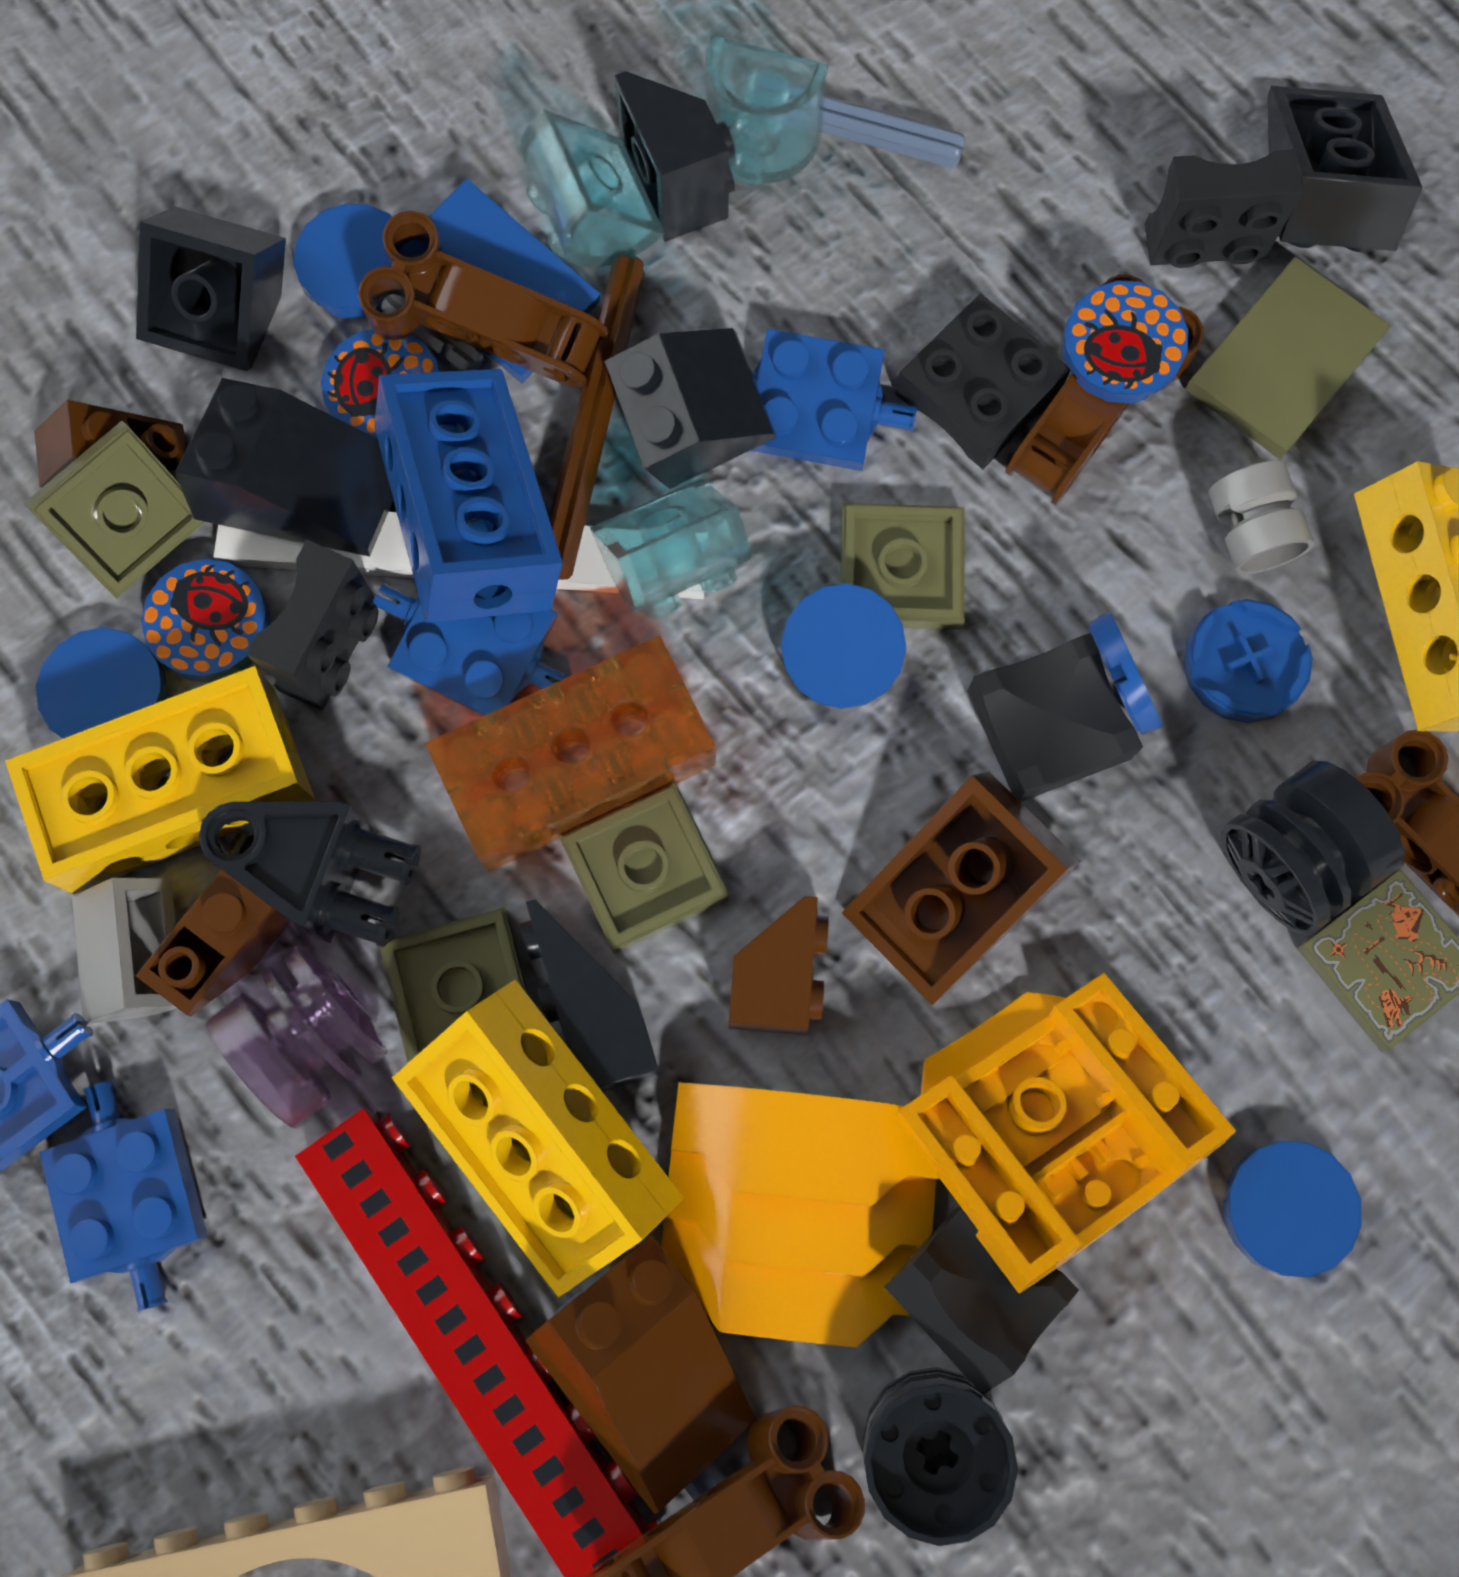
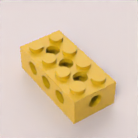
M1417 461L1354 493L1417 730L1459 732V468Z
M256 666L5 760L43 880L71 894H76L112 877L117 878L199 846V833L203 820L210 811L221 804L229 802L315 801L276 690ZM233 749L231 757L222 765L217 766L220 756L224 752ZM171 772L166 784L157 789L160 779ZM107 797L103 808L96 812L99 803ZM239 820L229 825L225 824L219 832L218 838L238 831L240 827L249 824V822Z
M516 979L466 1011L391 1077L558 1298L642 1241L684 1199Z

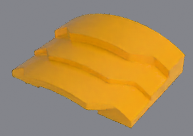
M1105 973L1067 998L1044 993L1026 992L975 1029L926 1058L923 1063L920 1096L899 1109L896 1114L938 1170L937 1176L979 1230L975 1236L1019 1294L1129 1217L1209 1156L1236 1132Z
M678 1083L668 1177L684 1199L664 1218L661 1248L693 1288L706 1315L719 1332L806 1343L858 1347L892 1315L910 1316L885 1286L932 1235L936 1180L939 1177L936 1174L938 1171L896 1115L898 1110L904 1107V1105L755 1088Z

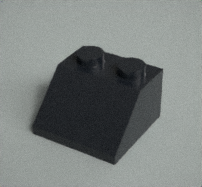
M627 71L614 75L621 148L664 242L727 219L729 193L735 191L734 179L729 167V159L735 157V147L726 123L724 121L715 122L704 99Z
M176 206L140 221L136 339L243 371L250 370L253 367L282 296L286 238Z
M733 328L658 333L605 360L642 465L646 471L669 489L777 438L741 342Z

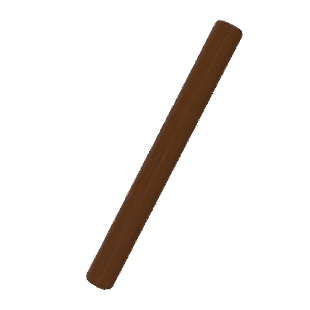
M621 254L612 262L598 319L607 327L609 332L605 339L599 338L584 376L588 381L586 386L581 387L549 516L563 562L559 580H567L573 575L616 396L605 360L627 350L645 276L643 261L636 256L628 257Z

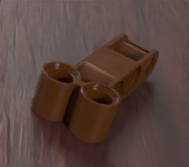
M415 211L400 212L388 221L383 232V242L391 267H378L368 272L360 282L358 291L360 305L369 325L376 334L384 339L393 341L405 339L413 334L419 324L566 386L578 389L586 386L588 380L584 373L599 338L605 339L609 332L602 322L585 312L443 253L437 228L432 220L423 213ZM418 240L429 245L426 252L416 258H408L400 254L403 246L411 241ZM387 295H399L405 299L403 306L394 313L385 314L376 310V305L380 299Z
M1119 274L1109 278L1103 285L1114 281L1144 282L1132 275ZM1179 307L1188 328V352L1173 381L1178 380L1186 372L1204 337V329L1199 317L1184 307ZM1074 373L1070 375L1026 436L1005 471L1009 476L1016 472L1053 496L1051 503L1055 506L1058 505L1130 405L1129 403L1107 402L1087 393L1076 382L1077 376Z
M1406 731L1373 752L1368 760L1367 773H1363L1356 779L1380 802L1398 829L1405 849L1404 863L1459 916V797L1440 780L1448 766L1447 750L1441 740L1428 731ZM1399 753L1410 758L1414 764L1415 777L1408 775L1400 767L1398 761Z
M795 1405L770 1411L760 1415L750 1427L747 1435V1451L751 1460L749 1463L591 1570L585 1577H734L792 1534L803 1540L812 1541L843 1539L852 1535L861 1525L864 1517L865 1498L861 1487L852 1476L842 1471H824L820 1463L823 1461L828 1449V1432L824 1421L815 1411L806 1406ZM782 1423H785L794 1431L797 1439V1450L791 1460L783 1456L777 1445V1432ZM820 1487L829 1494L832 1502V1514L825 1525L817 1519L813 1509V1499Z

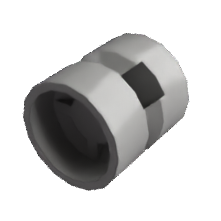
M1279 460L1266 461L1247 466L1221 478L1209 489L1208 494L1219 525L1231 528V531L1225 537V542L1237 574H1253L1279 567L1301 557L1314 547V540L1303 510L1291 508V504L1297 499V493L1285 462Z

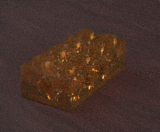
M660 635L425 743L477 858L488 873L559 840V836L666 786L673 783L676 785L716 766V746ZM628 720H639L647 725L641 733L634 736H624L616 732L619 725ZM582 746L589 750L587 755L577 763L567 764L559 761L562 752L569 747ZM524 772L530 775L526 785L519 790L504 791L501 789L504 780L513 773Z

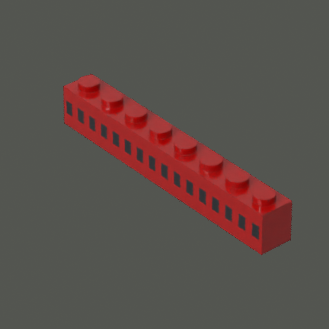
M363 1108L299 1152L295 1157L564 1577H585L595 1567L657 1526L660 1522L655 1519L647 1525L632 1502L639 1493L614 1460L607 1464L592 1441L596 1438V1435L573 1404H568L554 1383L553 1377L526 1343V1338L515 1323L523 1316L518 1304L501 1282L492 1287L477 1264L485 1259L480 1246L464 1225L454 1230L440 1207L448 1202L447 1197L436 1179L426 1168L417 1173L403 1151L409 1148L411 1143L402 1127L390 1113L380 1117L377 1111Z

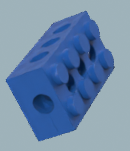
M489 369L379 375L374 428L425 622L551 610L563 562L503 370ZM465 469L458 475L453 474L454 471ZM477 519L474 522L466 523L469 520Z

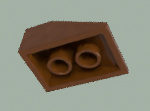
M990 772L972 775L847 906L842 914L931 1005H934L1020 923L1081 860Z
M653 1236L644 1241L525 1340L654 1514L660 1512L756 1420L695 1291Z

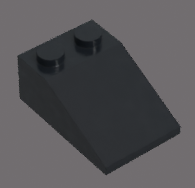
M1271 86L1267 96L1269 154L1274 150L1296 149L1303 194L1278 235L1280 242H1288L1300 248H1310L1315 245L1338 246L1360 253L1370 252L1373 249L1396 251L1423 186L1383 95Z
M226 378L221 379L175 471L194 520L302 543L308 540L322 547L368 557L372 553L393 502L377 438L280 389Z

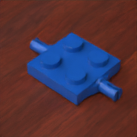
M767 329L762 357L753 371V376L777 438L750 451L862 471L867 443L876 431L877 425L905 429L912 432L917 406L882 401L883 394L880 385V374L885 349Z
M383 583L378 591L383 596L399 604H395L377 594L375 595L374 607L380 608L405 621L403 637L387 667L391 671L500 725L505 721L515 699L530 684L558 697L562 701L568 693L567 689L548 680V678L571 688L574 676H569L542 662L544 643L558 617L557 612L552 609L548 611L426 623L419 596L415 599L389 586L387 583Z
M7 999L0 1004V1172L87 1107L67 1077L62 1060L65 1054L88 1037L93 1036L92 1028L87 1026L89 1023L78 1013L72 1014L68 1020L49 1034L44 1035L37 1030L20 1002Z
M107 1081L83 1089L93 1127L87 1129L77 1139L39 1152L70 1284L82 1282L108 1272H129L138 1306L137 1311L140 1312L168 1302L165 1298L157 1263L166 1259L176 1249L208 1238L175 1109L164 1108L135 1119H121L113 1090V1082Z

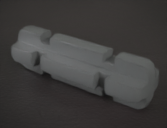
M389 295L384 298L381 308L385 314L394 313L403 306L405 299L399 295ZM421 324L411 334L424 342L431 353L442 361L449 360L451 362L449 366L455 371L479 370L485 363L486 356L483 350Z

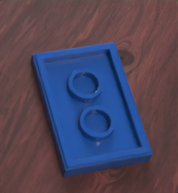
M466 178L429 215V218L437 228L443 253L587 314L600 303L601 294L469 179ZM418 240L411 241L403 246L400 254L404 257L416 258L424 254L429 245ZM387 258V266L391 267L389 259ZM485 352L521 384L533 373L528 369Z

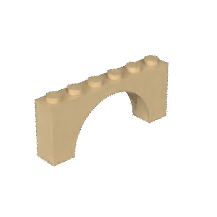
M463 1467L434 1475L432 1477L434 1487L407 1493L405 1482H395L364 1491V1502L338 1508L336 1497H326L295 1506V1518L268 1523L267 1512H258L224 1522L225 1533L199 1538L197 1527L168 1532L154 1538V1549L129 1554L128 1542L103 1546L83 1553L84 1564L62 1577H238L255 1568L277 1561L305 1558L340 1562L358 1568L374 1577H511L495 1474L476 1478L474 1467Z

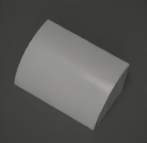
M112 877L72 896L83 1018L88 1023H102L140 1018L177 1009V1007L135 976L176 926L171 879Z

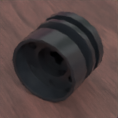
M1311 761L1276 788L1273 792V800H1258L1247 810L1246 815L1239 814L1221 830L1222 846L1229 863L1256 901L1279 923L1295 933L1311 936L1330 921V916L1336 917L1351 905V894L1364 896L1404 865L1405 849L1398 829L1385 808L1361 782L1346 770L1328 761Z
M933 1367L908 1371L883 1388L869 1408L863 1434L864 1466L868 1491L884 1519L908 1538L936 1546L969 1542L995 1526L1012 1501L1018 1465L1013 1437L988 1393L982 1395L964 1374ZM939 1431L945 1432L949 1449L952 1451L950 1455L938 1452L933 1462L926 1460L924 1447L920 1442L921 1438L934 1440Z

